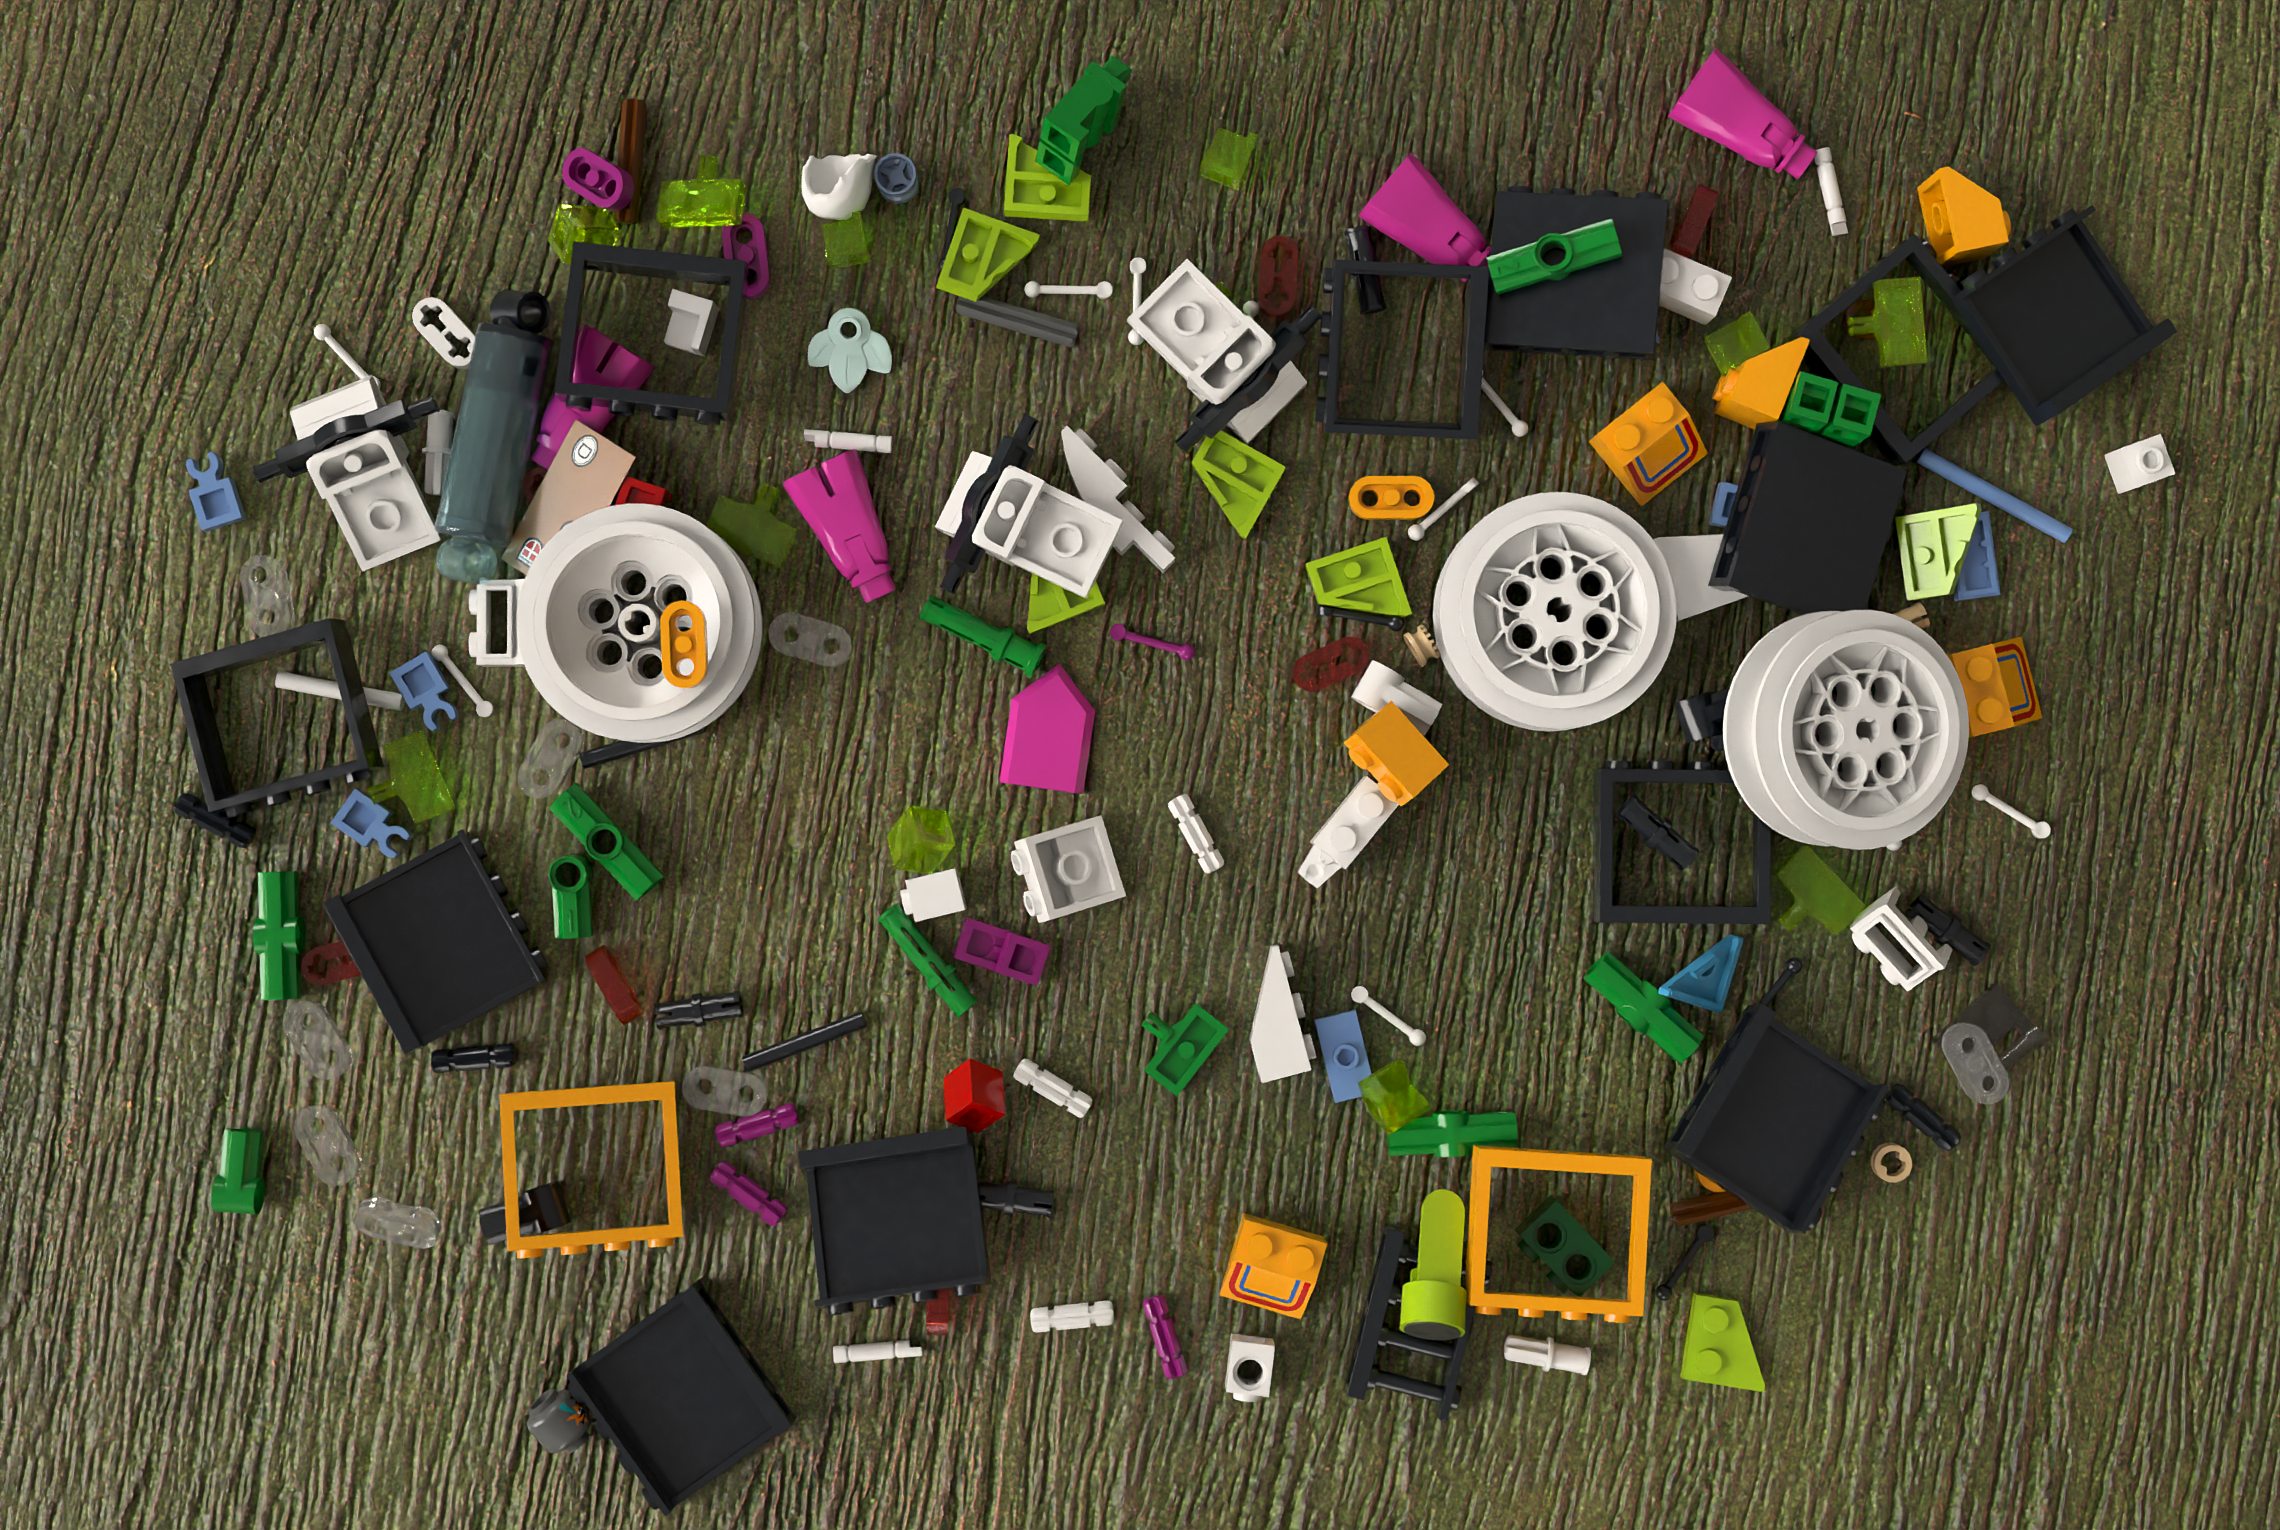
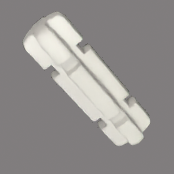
M1182 794L1168 803V807L1174 818L1178 817L1180 821L1178 825L1193 853H1197L1200 857L1197 860L1203 871L1208 874L1221 868L1224 865V860L1218 849L1214 850L1212 846L1214 842L1199 814L1195 815L1192 810L1195 807L1189 796Z
M1024 1058L1021 1060L1013 1075L1017 1081L1026 1086L1031 1084L1034 1086L1032 1090L1061 1107L1064 1104L1068 1107L1067 1111L1077 1117L1082 1118L1085 1116L1092 1104L1090 1096L1080 1090L1075 1092L1072 1090V1085L1044 1069L1042 1072L1038 1069L1039 1065L1029 1059Z
M1111 1301L1094 1302V1306H1088V1303L1054 1306V1310H1048V1307L1034 1308L1030 1313L1031 1327L1033 1332L1038 1333L1050 1331L1052 1327H1056L1057 1331L1090 1327L1091 1323H1096V1326L1111 1325L1114 1322L1113 1305Z

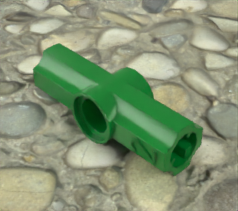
M1611 218L1563 234L1549 233L1542 236L1537 242L1486 258L1496 293L1499 295L1547 279L1561 280L1573 271L1622 257V252ZM1559 248L1566 252L1562 263L1550 266L1543 262L1544 254L1548 250Z
M578 783L565 790L549 807L585 846L588 854L595 860H598L636 901H639L649 893L665 876L629 838L626 830L616 824ZM605 830L613 832L617 840L615 849L609 854L602 852L597 842L599 835Z
M298 871L258 872L259 917L255 919L253 925V946L256 954L260 955L261 1000L300 999V954L305 949L306 927L303 917L299 916Z
M1606 951L1588 969L1583 979L1617 1008L1615 1012L1641 1035L1644 1036L1646 1034L1673 1060L1681 1064L1700 1046L1704 1036L1670 1007L1672 1003L1664 995L1658 994L1659 990L1646 980L1642 979L1641 981L1614 955Z
M1450 1110L1432 1112L1431 1116L1386 1118L1389 1156L1434 1154L1436 1157H1461L1471 1155L1473 1145L1517 1148L1518 1130L1515 1112L1513 1111L1470 1114V1111Z

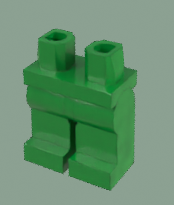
M1111 56L1102 67L1092 61L1085 69L1084 76L1075 83L1045 116L1035 162L1070 185L1080 172L1085 149L1098 144L1103 136V132L1109 135L1116 128L1121 106L1126 96V83L1131 77L1132 69L1114 56Z
M1801 371L1797 375L1793 389L1789 391L1777 421L1847 448H1853L1871 436L1881 394L1843 384L1839 387L1837 398L1834 400L1838 382Z

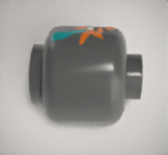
M554 1388L547 1390L527 1410L530 1414L527 1421L528 1430L549 1453H559L565 1449L572 1453L580 1448L589 1438L586 1430L591 1423V1415L583 1405H580L567 1389L556 1391Z

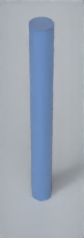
M1923 448L1916 458V463L2062 543H2065L2072 533L2073 529L1926 448Z

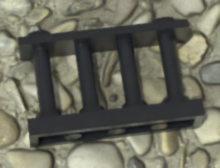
M1385 1223L1344 1389L1347 1396L1364 1400L1366 1389L1373 1390L1374 1387H1379L1435 1401L1434 1411L1438 1419L1447 1421L1450 1410L1456 1411L1460 1402L1462 1387L1456 1385L1476 1306H1470L1467 1303L1465 1334L1452 1339L1451 1343L1417 1338L1403 1331L1389 1328V1323L1383 1322L1387 1306L1394 1307L1395 1303L1401 1305L1402 1287L1399 1286V1282L1394 1281L1397 1265L1404 1266L1405 1262L1418 1264L1419 1247L1410 1245V1241L1404 1239L1405 1232L1401 1227ZM1487 1252L1484 1286H1487L1489 1283L1493 1264L1492 1261L1487 1260ZM1462 1258L1461 1276L1466 1277L1467 1259ZM1385 1345L1447 1360L1441 1385L1379 1370V1365L1373 1364L1377 1347L1383 1349Z

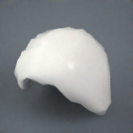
M850 154L846 157L829 155L823 159H817L814 155L810 156L803 166L801 181L802 197L808 209L818 217L835 220L850 219L865 209L871 193L874 161L877 156L873 154H866L865 156Z

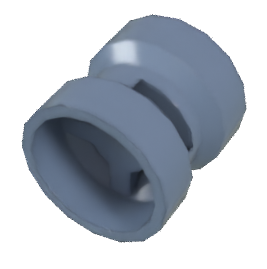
M890 153L878 161L874 170V177L882 197L888 202L902 204L912 200L919 188V177L912 160L900 153Z

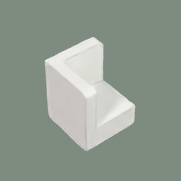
M672 289L668 306L673 313L664 342L667 346L705 357L719 308L712 300Z

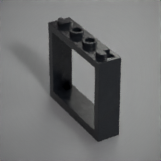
M1916 234L1901 241L1787 337L1790 342L1800 337L1810 340L1803 357L1819 377L1838 382L1835 393L1836 398L1839 387L1843 384L1868 390L1820 330L1905 258L1993 364L1995 369L1910 440L1879 404L1869 438L1894 466L1907 463L2004 381V378L1951 301V298L1964 290V286L1955 274L1945 271L1936 260L1937 253L1932 245L1923 238L1919 239Z
M574 241L555 395L561 402L566 403L565 407L577 408L584 412L591 411L592 406L608 407L609 413L619 416H634L635 411L652 412V418L662 421H677L679 415L695 417V423L706 426L709 424L720 425V420L732 422L750 273L746 261ZM587 270L730 286L716 399L573 383Z
M1332 259V268H1324L1323 294H1330L1329 311H1322L1320 337H1328L1327 354H1319L1318 379L1325 380L1324 397L1317 396L1315 421L1323 422L1322 430L1333 433L1478 439L1489 267ZM1346 273L1467 279L1457 423L1337 418Z
M327 618L170 664L209 812L226 811L228 818L244 815L253 811L251 804L265 801L266 807L292 801L290 793L305 790V794L308 796L326 792L332 789L330 782L344 779L345 784L365 781L371 778L370 771L384 767L345 620ZM327 643L357 760L235 794L205 678Z
M1605 761V769L1594 770L1593 922L1770 924L1771 828L1760 820L1754 812L1753 906L1612 905L1613 782L1734 783L1729 770H1716V762H1690V770L1673 769V761H1648V769H1631V761Z

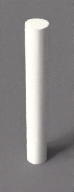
M283 671L277 673L275 680L277 688L342 700L336 681ZM363 687L368 705L402 711L405 703L402 694Z

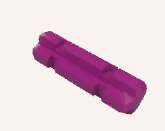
M788 1103L778 1106L776 1111L768 1109L739 1118L737 1123H734L732 1120L719 1124L715 1128L716 1137L721 1147L737 1144L739 1139L747 1141L776 1132L778 1127H781L783 1130L796 1126L799 1123V1115L794 1103Z
M727 1161L719 1163L712 1172L710 1181L722 1190L726 1187L730 1190L727 1193L754 1214L757 1211L761 1213L760 1218L770 1226L777 1225L785 1215L787 1206L776 1197L771 1200L768 1197L770 1193L742 1173L740 1176L736 1174L737 1169Z
M1160 1294L1148 1297L1143 1301V1307L1147 1319H1151L1149 1326L1158 1355L1163 1357L1161 1364L1165 1377L1167 1379H1174L1187 1373V1366L1183 1355L1179 1354L1181 1347L1172 1318L1167 1316L1169 1309L1165 1296Z

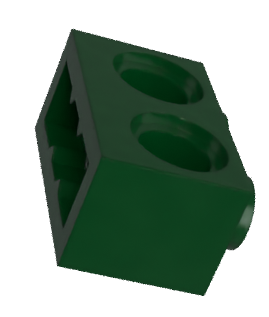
M1551 1195L1514 1229L1522 1238L1516 1245L1533 1263L1541 1258L1550 1267L1551 1271L1546 1277L1563 1294L1570 1289L1577 1297L1582 1296L1616 1263ZM1546 1223L1555 1224L1557 1227L1555 1239L1548 1244L1539 1243L1536 1236L1539 1227ZM1576 1254L1584 1255L1586 1258L1585 1269L1577 1275L1568 1274L1566 1270L1568 1259Z

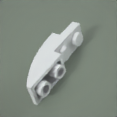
M1066 426L1061 431L1065 457L1080 499L1124 521L1113 544V547L1121 556L1134 544L1164 573L1175 562V557L1170 553L1175 548L1174 545L1158 530L1151 534L1141 524L1145 519L1144 515L1129 500L1123 505L1118 501L1127 491V485L1123 482L1127 477L1126 473L1110 458L1104 463L1093 452L1097 447L1096 443L1082 429L1079 428L1074 433Z

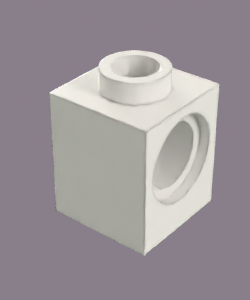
M2161 434L2104 455L2118 494L2175 474Z
M958 868L905 880L907 889L900 890L905 914H913L915 922L967 909Z
M1231 1333L1225 1388L1226 1392L1233 1393L1234 1399L1245 1402H1258L1259 1396L1269 1397L1275 1344L1272 1338ZM1245 1360H1255L1261 1365V1371L1255 1378L1245 1379L1237 1372L1239 1365Z

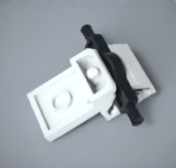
M1186 259L1127 318V322L1187 381V388L1203 402L1189 416L1192 424L1174 441L1183 452L1188 454L1205 435L1212 439L1225 425L1244 444L1248 445L1306 387L1307 381L1291 362V359L1307 344L1308 341L1304 335L1322 319V316L1314 307L1308 305L1292 324L1288 321H1283L1268 335L1249 315L1246 317L1208 278Z
M373 375L293 406L290 415L298 441L275 450L276 458L252 467L254 476L259 483H263L283 473L288 478H293L309 471L321 498L327 499L362 572L442 539L441 531L406 461L409 450L401 435L416 429V420L440 412L438 403L433 395L409 405L404 400L387 405Z
M1023 414V418L1014 436L1005 435L993 458L975 451L971 452L935 527L954 539L945 555V560L950 562L951 565L939 587L956 595V591L966 571L975 573L986 553L1011 566L1017 565L1087 599L1124 521L1025 472L1034 454V449L1028 446L1040 421Z

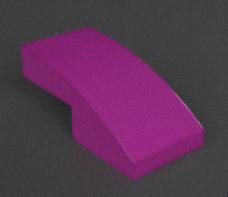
M966 917L953 957L1037 986L1051 946Z

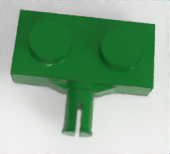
M1194 1003L1182 1020L1171 1027L1152 1011L1148 1014L1147 1018L1156 1024L1159 1029L1146 1019L1140 1025L1161 1040L1156 1054L1143 1071L1175 1096L1180 1094L1229 1030L1228 1027L1197 1003Z

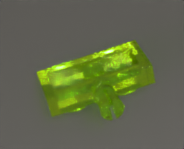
M707 154V157L701 155L698 177L696 179L688 181H662L656 220L662 227L741 225L746 194L745 184L741 179H715L718 159L713 155Z
M1920 276L1884 279L1873 282L1875 301L1873 316L1849 317L1848 326H1853L1848 329L1849 335L1875 334L1879 347L1880 368L1919 365L1928 362Z
M763 482L754 505L741 504L723 495H719L706 527L721 537L729 546L779 568H783L799 529L781 522L773 513L769 512L779 488Z
M423 730L382 745L390 765L391 779L366 788L369 796H372L370 798L373 805L398 795L407 805L415 825L455 810V805Z
M1803 845L1773 874L1790 891L1795 902L1777 919L1789 932L1808 915L1817 919L1831 935L1837 936L1866 907L1808 845Z

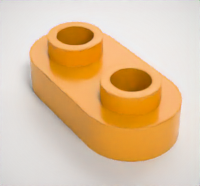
M1366 476L1354 483L1349 492L1348 501L1353 513L1365 520H1415L1426 515L1431 509L1434 502V491L1425 479L1418 476ZM1415 492L1419 497L1418 505H1407L1404 501L1405 493ZM1363 493H1374L1377 497V503L1374 506H1366L1362 502Z
M676 601L668 605L661 615L662 671L667 681L672 685L682 689H691L700 685L708 673L707 621L704 612L697 605L689 601ZM683 616H689L692 619V627L686 632H681L678 628V620ZM685 659L692 660L694 664V670L689 675H683L679 670L680 663Z

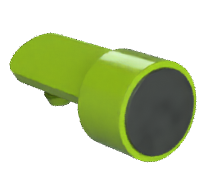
M1435 1190L1423 1201L1417 1268L1411 1270L1410 1282L1402 1286L1400 1329L1417 1338L1450 1340L1465 1334L1467 1291L1461 1287L1465 1207L1460 1197L1450 1190Z

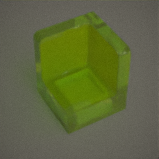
M1218 128L1209 150H1206L1201 163L1200 176L1239 190L1255 150L1258 134L1250 131L1248 138L1223 128Z
M558 204L548 242L562 263L571 264L574 241L616 246L620 229L606 209L602 207Z
M861 211L852 212L853 219L821 224L826 248L824 254L830 269L872 262L865 221Z
M1751 311L1703 339L1723 376L1728 373L1730 368L1736 369L1744 361L1770 349Z
M913 805L907 808L887 834L894 868L903 871L932 874L956 845L947 811Z
M1400 1058L1358 1082L1367 1112L1388 1135L1430 1109L1428 1101L1411 1084L1406 1065Z

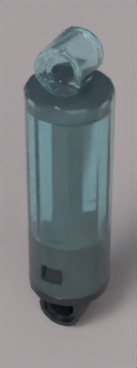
M514 290L498 292L490 305V316L493 324L478 323L434 525L437 533L452 537L440 546L436 560L439 572L449 580L471 584H484L493 577L497 568V557L491 546L505 548L511 543L554 343L553 340L538 334L548 326L551 313L549 302L538 292Z

